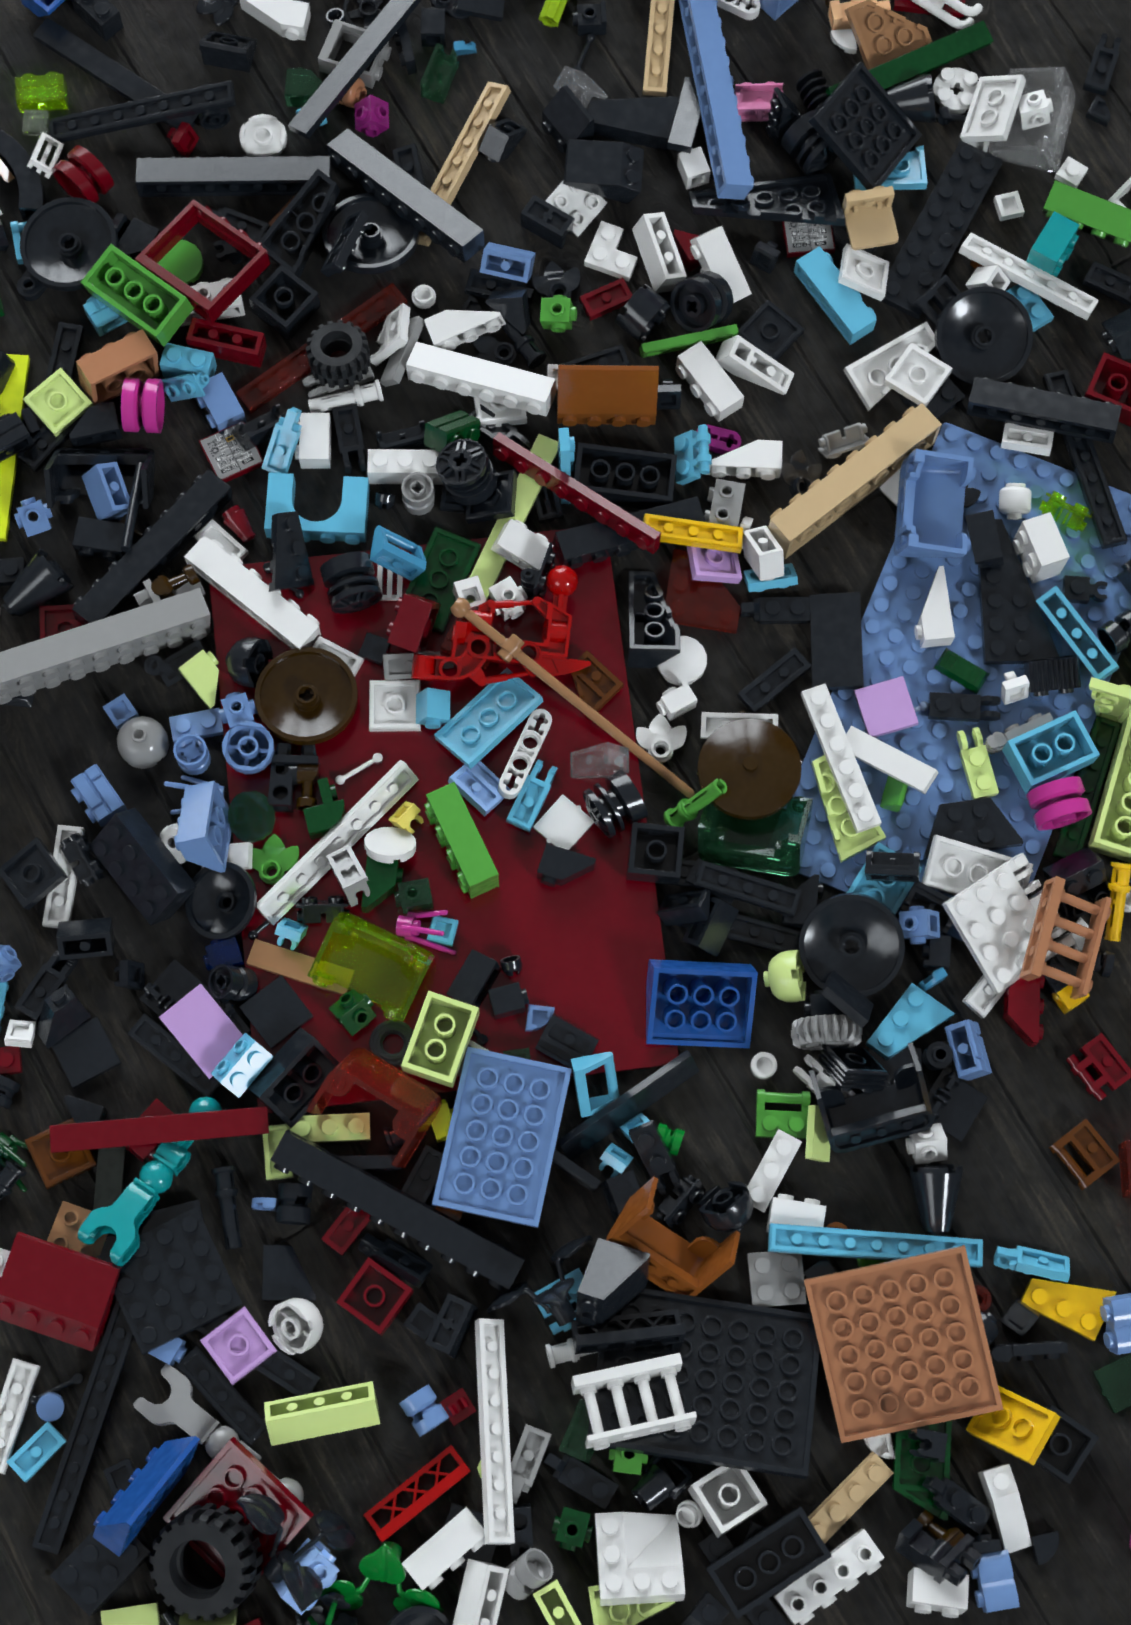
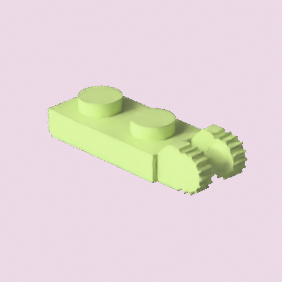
M979 727L972 728V738L974 739L975 747L969 749L966 734L963 730L957 731L956 736L960 748L959 755L972 800L998 795V786L986 745H983V737Z

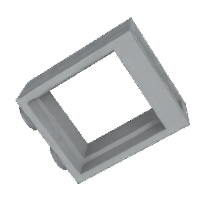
M335 19L318 56L319 71L330 74L339 63L335 61V58L343 40L355 44L366 29ZM389 41L375 57L370 71H364L360 75L365 87L373 89L376 80L379 81L383 73L382 65L384 61L389 60L391 55Z

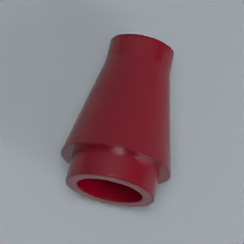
M235 505L222 514L223 523L244 544L256 536L244 508L241 509L239 505Z

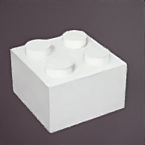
M1051 512L1022 521L1012 541V545L1016 554L1020 555L1023 562L1022 568L1025 576L1029 577L1031 584L1060 575L1070 556Z
M720 1466L693 1483L688 1489V1492L700 1507L704 1518L717 1538L731 1531L768 1505L748 1471L743 1469Z

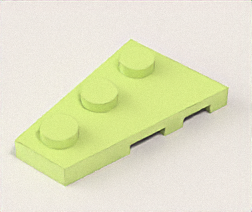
M1091 677L1089 689L1092 690L1091 697L1095 700L1094 709L1096 716L1098 715L1122 724L1131 712V686L1125 684L1119 686Z
M599 1585L588 1587L593 1625H636L675 1604V1602L600 1606Z

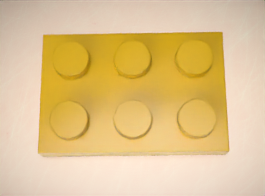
M998 1385L1004 1410L973 1416L966 1431L1034 1466L1061 1417L1055 1412Z

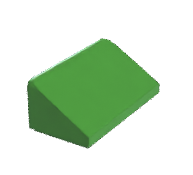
M888 775L880 807L894 812L900 811L908 785Z

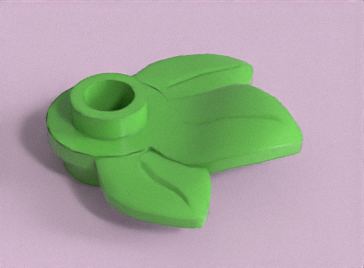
M273 834L266 841L262 850L253 848L252 868L259 871V876L263 882L270 885L276 884L285 875V872L298 862L299 847L291 846L286 848L282 840L276 834ZM271 869H277L274 876H269Z

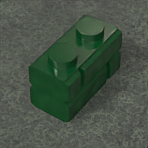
M459 410L429 421L425 424L424 444L440 452L447 444L458 439L478 441L480 437V419L472 415L469 416L468 413Z

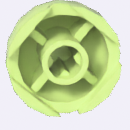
M787 950L778 953L769 962L768 971L763 973L765 987H770L772 994L784 1002H799L806 999V981L803 982L802 973L805 972V969L800 959L799 950Z

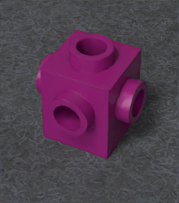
M370 94L355 103V130L374 138L389 129L388 102Z

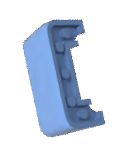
M915 449L904 459L899 476L894 540L895 556L963 558L969 552L971 540L967 538L966 533H962L965 487L970 481L974 480L976 475V467L973 466L974 457Z

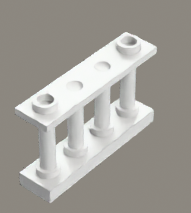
M680 1353L572 1376L571 1387L573 1395L581 1394V1396H584L593 1431L592 1435H587L586 1449L594 1447V1450H602L610 1447V1443L675 1429V1432H683L689 1430L691 1425L695 1424L697 1418L696 1411L685 1414L675 1377L677 1372H680L683 1364ZM657 1376L665 1379L674 1413L672 1417L659 1420L649 1386L651 1378ZM630 1382L638 1384L647 1419L646 1423L632 1426L622 1391L624 1384ZM608 1388L612 1393L620 1428L604 1432L595 1393L598 1389Z

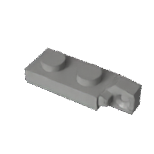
M422 651L418 654L440 656V651ZM414 652L383 654L384 679H412ZM446 663L442 669L454 668V665Z
M528 1424L525 1425L511 1462L513 1504H517L521 1491L528 1493L530 1487H532L552 1435Z

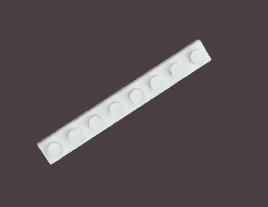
M399 760L342 817L339 823L330 829L257 902L256 908L272 925H275L331 869L326 855L347 845L352 847L419 780L404 761Z
M479 1318L475 1320L484 1541L485 1544L510 1545L515 1543L504 1320Z

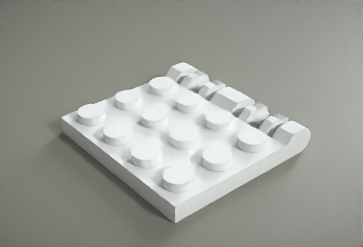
M1024 853L1014 856L942 904L995 994L1002 992L1020 979L1022 965L1042 893L1041 890L1031 897H1027V894L1041 886L1039 879L1030 882L1023 888L1018 882L1033 872L1031 866H1027L1015 874L1013 873L1029 862ZM1055 927L1051 937L1053 939L1057 938L1067 930ZM1071 933L1064 934L1055 940L1068 947L1076 943ZM1048 950L1045 962L1057 955V953Z

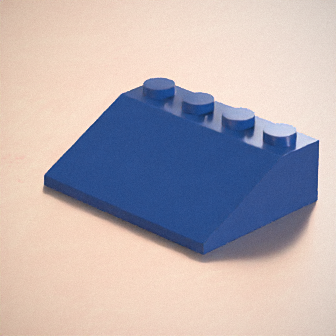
M649 959L646 982V1044L750 1048L758 972L752 964Z
M197 1436L165 1441L159 1449L154 1447L145 1459L147 1464L142 1470L137 1468L129 1478L128 1482L130 1485L125 1491L120 1489L111 1501V1504H113L108 1512L103 1510L93 1523L96 1526L93 1538L120 1557L186 1474L200 1439Z

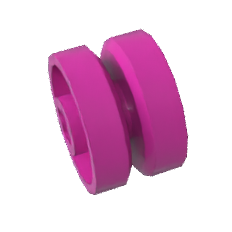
M125 377L121 393V421L124 432H139L143 424L146 433H161L165 413V395L162 379L148 378L143 387L140 378Z
M1073 776L1054 780L1038 786L1027 793L1026 796L1030 808L1038 810L1033 816L1038 830L1045 831L1064 827L1085 819L1092 814L1089 800L1080 797L1085 792L1080 777Z

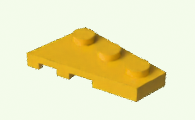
M1032 1278L1025 1289L1021 1301L1037 1313L1091 1341H1095L1103 1324L1100 1315L1103 1298L1115 1296L1116 1292Z

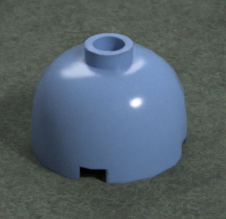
M253 721L241 722L232 728L231 731L229 729L225 734L222 742V752L227 763L235 771L243 774H256L265 770L271 763L274 755V741L270 732L262 724Z

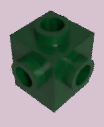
M354 988L343 994L337 1002L329 1007V1010L341 1026L351 1036L365 1028L376 1017V1014L371 1009L374 1005L371 999L365 993L360 995Z
M563 1506L561 1518L555 1516L551 1533L556 1534L555 1540L560 1541V1548L575 1552L576 1546L582 1548L583 1542L589 1543L593 1529L592 1526H588L591 1514ZM571 1524L577 1527V1532L574 1535L567 1533V1527Z

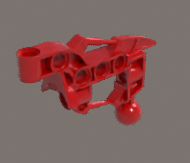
M558 565L552 568L547 575V587L553 594L552 603L538 596L532 600L523 601L488 600L480 604L478 610H472L492 626L495 609L532 605L544 617L542 642L523 640L524 645L520 649L522 650L525 647L532 648L535 652L533 660L552 676L567 675L591 665L590 661L567 660L572 615L566 612L568 596L573 594L578 586V576L569 566ZM468 620L467 622L456 621V625H453L450 657L424 655L414 652L411 673L412 679L453 682L469 678L479 687H483L486 684L508 681V679L523 676L534 678L537 676L514 658L509 663L501 659L496 652L498 644ZM472 642H482L485 648L482 654H475L471 650ZM486 661L521 665L525 671L485 677L481 666ZM452 663L456 667V674L450 677L446 676L442 670L444 664Z

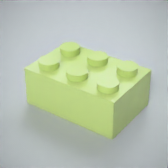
M428 991L401 1064L402 1070L453 1088L480 1014L479 1008Z

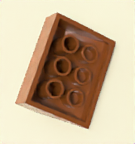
M558 365L557 424H563L564 426L587 424L592 427H597L601 424H612L615 427H623L626 424L639 427L655 425L659 366Z

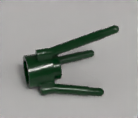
M2 1132L0 1133V1164L4 1168L6 1160L12 1158L22 1167H26L27 1163L16 1154L18 1150L16 1145L28 1150L26 1143L19 1140L13 1134L8 1137ZM19 1179L16 1185H18L22 1192H26L27 1188Z

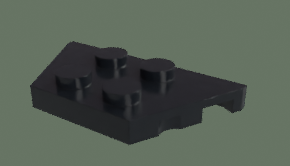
M990 797L940 804L924 853V859H928L934 835L943 836L986 850L1022 846L1023 839Z

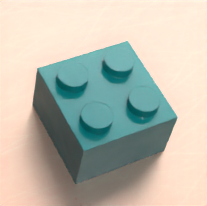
M1054 211L1032 246L1026 262L1057 278L1065 260L1069 259L1074 250V246L1079 238V235L1076 233L1080 225Z

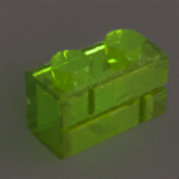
M48 72L46 75L35 76L34 74L27 73L22 75V77H15L16 103L20 113L68 109L67 84L63 74Z

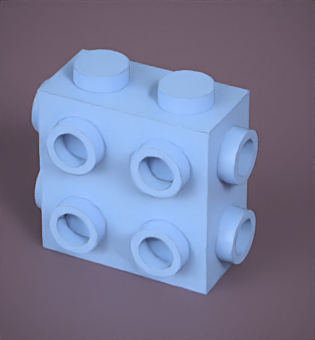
M307 1538L295 1553H297L311 1540ZM318 1541L302 1554L295 1563L299 1562L301 1566H308L313 1569L321 1579L324 1589L330 1587L335 1582L337 1573L340 1570L334 1564L336 1557L330 1553L331 1551L321 1541ZM284 1580L280 1583L270 1581L280 1597L300 1615L306 1610H310L317 1602L316 1600L306 1610L301 1612Z

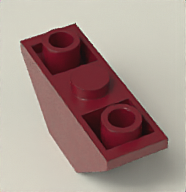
M1044 975L1031 981L1020 978L1004 993L1003 1019L1029 1047H1034L1043 1038V1024H1039L1040 1014H1043L1044 999L1040 998V988L1044 987Z

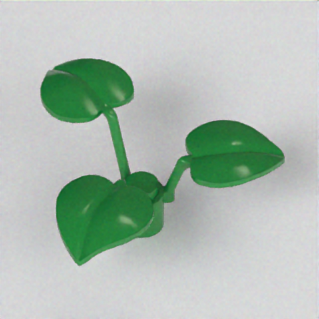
M389 1541L383 1542L378 1550L361 1559L359 1570L366 1578L360 1587L355 1588L354 1584L350 1581L335 1580L330 1587L324 1588L321 1596L328 1595L329 1592H337L345 1597L344 1600L351 1605L350 1609L340 1610H356L363 1605L364 1598L360 1594L363 1593L369 1581L380 1580V1582L396 1584L399 1597L394 1599L393 1605L399 1612L416 1605L429 1606L441 1613L444 1610L441 1608L437 1598L428 1591L416 1588L403 1591L401 1582L405 1580L406 1571L400 1562L402 1547L395 1542Z

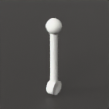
M375 753L373 759L343 776L338 775L335 778V782L338 785L344 784L346 779L372 764L382 763L383 756L380 753Z

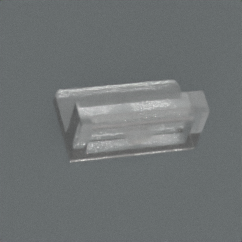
M564 66L554 84L557 91L567 84L585 108L593 96L602 100H606L608 97L586 73L568 66Z

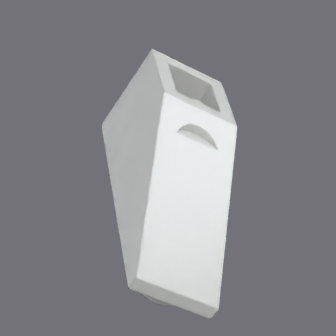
M444 310L424 319L434 346L453 351L460 344L473 342L479 336L485 333L496 332L501 326L506 325L500 312Z
M756 440L712 459L710 473L706 475H711L715 478L736 476L739 479L761 477L763 480L780 478L782 441Z

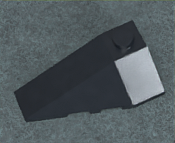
M629 571L628 668H655L680 653V629L678 624L674 622L672 611L664 600L663 591L654 572Z

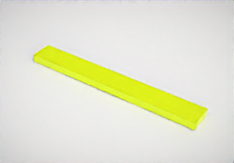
M7 354L14 360L15 367L0 395V417L7 413L13 414L16 412L22 421L21 410L24 409L25 404L23 398L26 396L30 357L29 355ZM18 453L0 462V541L7 542L18 460L16 455Z

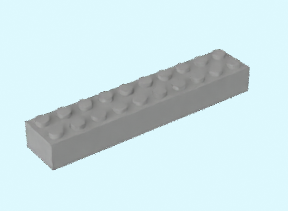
M201 589L190 590L0 652V705L8 703L12 698L20 695L23 697L30 696L36 690L44 687H57L61 682L69 679L79 680L87 673L93 671H106L111 665L117 663L127 664L136 657L154 655L160 649L166 647L176 648L182 645L184 641L190 639L200 640L205 638L210 633V612Z

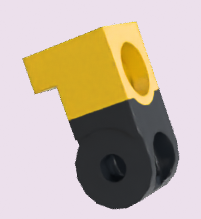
M1051 963L1048 965L1067 973L1066 968L1062 964ZM1045 976L1044 987L1064 1015L1090 996L1088 993L1087 996L1074 1000L1070 998L1073 986Z

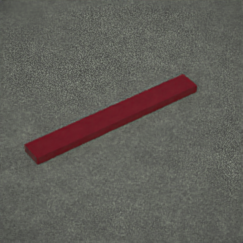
M267 1106L49 1125L51 1153L269 1134Z

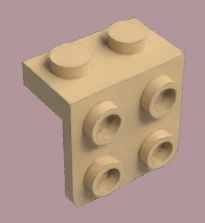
M877 186L870 190H852L849 193H845L842 209L846 218L845 225L850 245L853 250L892 245L898 242L899 236L891 207L895 195L893 186Z

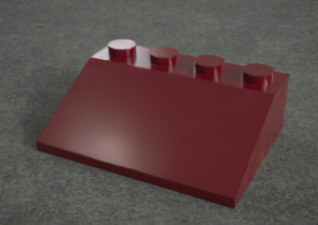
M18 1232L0 1279V1320L93 1351L104 1335L121 1266Z

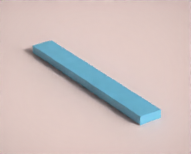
M769 1224L768 1252L893 1261L965 1245L970 1267H983V1239Z

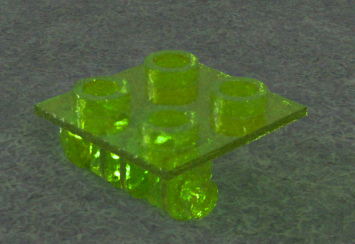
M1053 491L1052 495L1046 493L1045 496L1049 500L1048 502L1042 501L1038 509L1042 511L1041 514L1051 512L1054 517L1060 506L1062 508L1055 521L1057 522L1063 509H1066L1068 512L1061 524L1064 525L1070 512H1072L1073 514L1066 526L1075 530V532L1078 530L1083 532L1087 525L1083 521L1084 518L1090 519L1092 517L1087 514L1090 509L1077 502L1074 506L1066 503L1067 497L1056 491Z

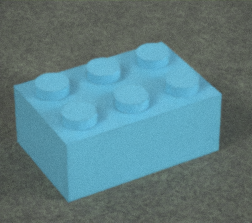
M1076 710L1007 741L1002 749L1025 794L1038 786L1058 780L1093 764L1100 755Z

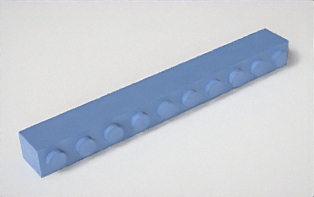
M678 0L717 197L744 200L750 190L753 189L754 178L750 172V158L746 153V139L742 133V119L738 114V100L734 94L733 76L729 70V57L726 55L725 37L722 35L721 18L718 16L717 0Z

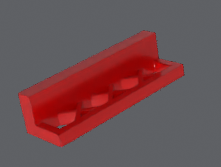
M450 1445L367 1511L364 1517L375 1530L381 1542H384L469 1474L471 1470L453 1446ZM451 1453L460 1466L451 1473L440 1472L441 1460ZM435 1464H437L436 1471H428ZM424 1473L436 1474L435 1485L429 1491L418 1490L419 1477ZM439 1475L446 1476L438 1483ZM415 1481L414 1489L407 1488ZM402 1491L414 1492L413 1503L408 1508L396 1507L397 1495ZM417 1493H425L419 1499L416 1500ZM393 1499V1505H392V1507H391V1506H384V1505L387 1504L390 1500ZM380 1508L392 1510L390 1522L383 1528H380L372 1515ZM395 1510L403 1511L394 1518Z

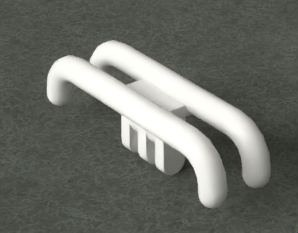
M911 0L958 30L973 25L975 21L971 16H977L983 9L980 3L971 7L959 0ZM947 4L959 13L970 17L964 21L959 20L942 8Z

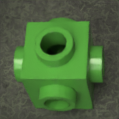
M554 295L553 298H541L540 323L543 329H551V331L558 333L572 330L573 321H577V307L573 306L571 298H567L564 295Z
M609 1449L608 1460H613L612 1472L641 1475L642 1464H647L648 1455L633 1453V1457L627 1459L624 1456V1451Z

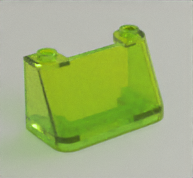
M341 911L333 919L307 976L312 978V981L321 987L337 983L349 990L354 988L360 995L365 993L372 1001L382 1005L381 1009L385 1012L384 1016L392 1021L400 1020L403 1022L435 956L430 951L351 913Z

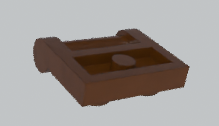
M1084 1119L1048 1148L1052 1154L1056 1153L1079 1182L1077 1185L1081 1190L1087 1188L1120 1161L1087 1119ZM1067 1143L1072 1145L1093 1171L1088 1176L1064 1148Z

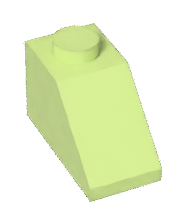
M201 650L179 667L178 670L206 706L211 709L215 706L219 673L216 665L219 662L211 651L206 653L204 650Z

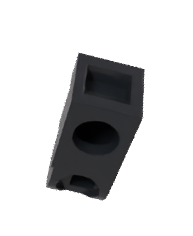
M530 1503L513 1505L515 1543L510 1544L512 1560L519 1558L528 1549L533 1548Z

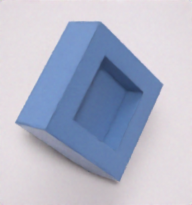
M124 693L103 706L104 711L117 730L131 718L139 717Z

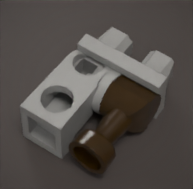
M189 564L183 567L182 574L170 579L161 575L157 576L158 578L153 582L150 579L144 581L145 589L134 594V597L141 607L197 588L201 589L203 595L206 593L194 568Z

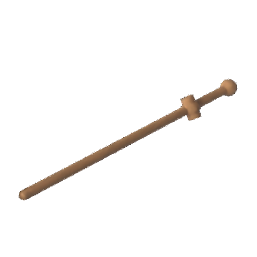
M459 597L451 606V613L455 617L466 618L500 646L501 649L497 652V655L507 663L512 658L518 660L688 798L694 796L695 793L691 787L520 649L524 645V641L518 636L512 634L509 639L505 638L470 609V603L465 598Z

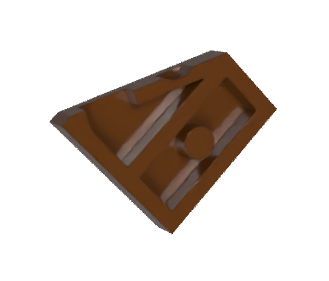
M586 650L577 660L590 661L591 665L571 673L579 697L599 712L624 685Z

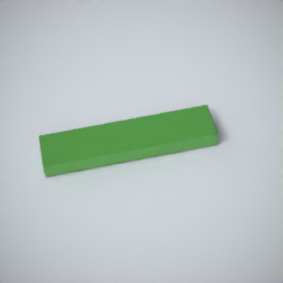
M737 324L642 343L639 348L642 358L684 350L691 348L700 341L704 345L722 342L738 334Z

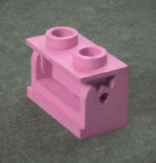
M744 82L735 84L734 94L737 96V109L742 122L768 121V112H770L771 108L770 100L773 97L774 88L778 87L783 92V83L766 82L752 84Z

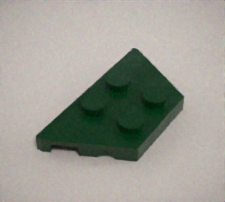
M952 1420L917 1427L918 1429L948 1434L945 1460L941 1463H932L930 1459L915 1457L909 1453V1450L915 1449L917 1451V1449H923L919 1447L920 1440L915 1441L908 1438V1433L911 1429L896 1432L892 1489L939 1519L948 1520V1515L934 1505L932 1500L934 1494L923 1487L922 1484L926 1476H936L940 1480L943 1478L949 1479Z

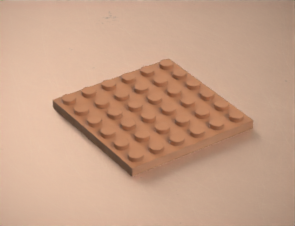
M965 1245L804 1279L841 1443L1004 1410Z

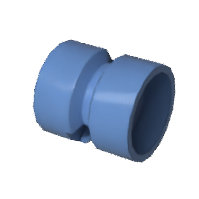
M189 733L182 735L176 740L173 753L181 770L189 775H199L205 772L211 762V756L205 741L200 736Z
M429 1384L399 1403L406 1416L413 1418L412 1425L419 1437L449 1418L443 1406L435 1403L437 1396Z

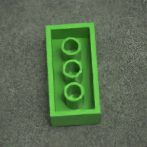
M1056 180L1054 181L1043 211L1047 212L1046 217L1050 218L1055 211L1079 224V230H1082L1084 226L1092 229L1090 234L1104 239L1107 235L1114 238L1113 243L1125 248L1128 247V244L1131 245V209Z
M112 244L108 246L81 281V284L92 296L139 330L143 329L146 335L163 347L194 309L184 295Z
M455 782L426 794L425 814L430 825L436 824L437 840L441 848L445 846L447 848L446 858L452 871L456 869L458 871L456 873L457 881L463 894L468 892L472 899L498 887L499 873Z

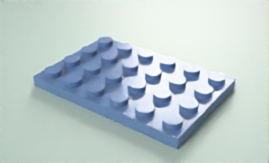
M467 1046L432 1205L538 1228L572 1069Z

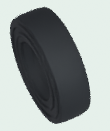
M388 1020L379 1024L373 1030L369 1040V1048L373 1058L380 1065L387 1068L401 1067L413 1034L412 1028L398 1020ZM390 1034L399 1035L404 1042L402 1050L396 1054L387 1053L383 1048V1041Z

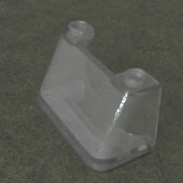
M1065 67L1010 69L1009 75H1023L1026 79L1022 95L1043 89L1046 99L1051 98L1053 112L1050 113L1051 123L1022 131L1016 110L1007 141L989 142V153L1005 162L1046 172H1056L1060 167L1075 104V90Z

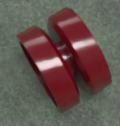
M76 145L67 154L68 161L60 160L52 168L55 179L70 197L84 198L97 203L99 200L98 193L105 195L114 186L113 178L104 165L91 152L80 145Z

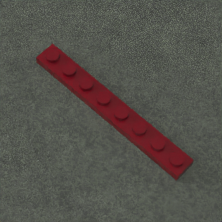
M500 432L493 438V454L500 461H505L515 467L518 472L534 479L540 486L550 489L559 498L566 499L580 511H585L593 516L599 523L609 526L620 536L636 543L639 548L647 550L652 554L659 549L661 537L659 531Z

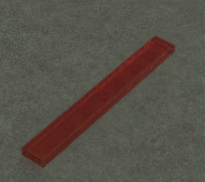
M391 283L340 320H343V323L352 322L354 327L359 326L361 331L366 334L386 320L387 315L402 303L407 305V299ZM307 343L236 392L237 397L251 414L311 372L306 353ZM336 351V352L330 354L329 357H333L334 355H336V354L339 353L340 351Z

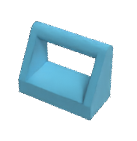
M612 1052L571 1059L581 1118L594 1115L620 1097ZM604 1065L608 1094L589 1098L585 1074Z

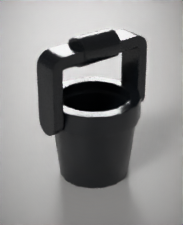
M654 1456L644 1465L642 1470L645 1474L631 1490L633 1496L642 1507L651 1511L668 1497L676 1499L693 1482L692 1473L687 1469L688 1466L682 1460L666 1458L674 1469L686 1477L677 1487L669 1476L656 1465L665 1457Z

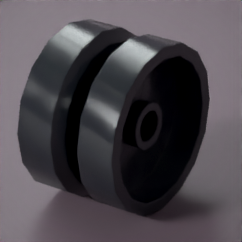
M705 271L689 277L675 286L671 292L670 307L676 322L681 327L691 332H702L727 319L732 311L734 300L728 282L717 273Z

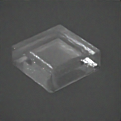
M24 109L23 135L40 136L42 132L48 135V110Z

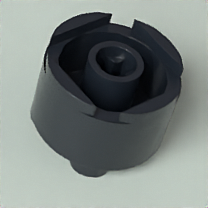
M644 284L643 288L640 287L625 304L624 311L626 313L624 315L619 313L615 323L634 339L644 343L652 334L651 330L655 324L659 326L666 318V312L669 310L670 305L653 289Z

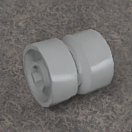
M415 472L407 475L401 485L404 507L413 515H424L431 511L434 506L433 482L424 473Z
M530 1548L517 1560L508 1565L506 1568L509 1569L505 1590L514 1599L524 1600L535 1592L537 1588L548 1582L553 1576V1566L547 1555L539 1549Z

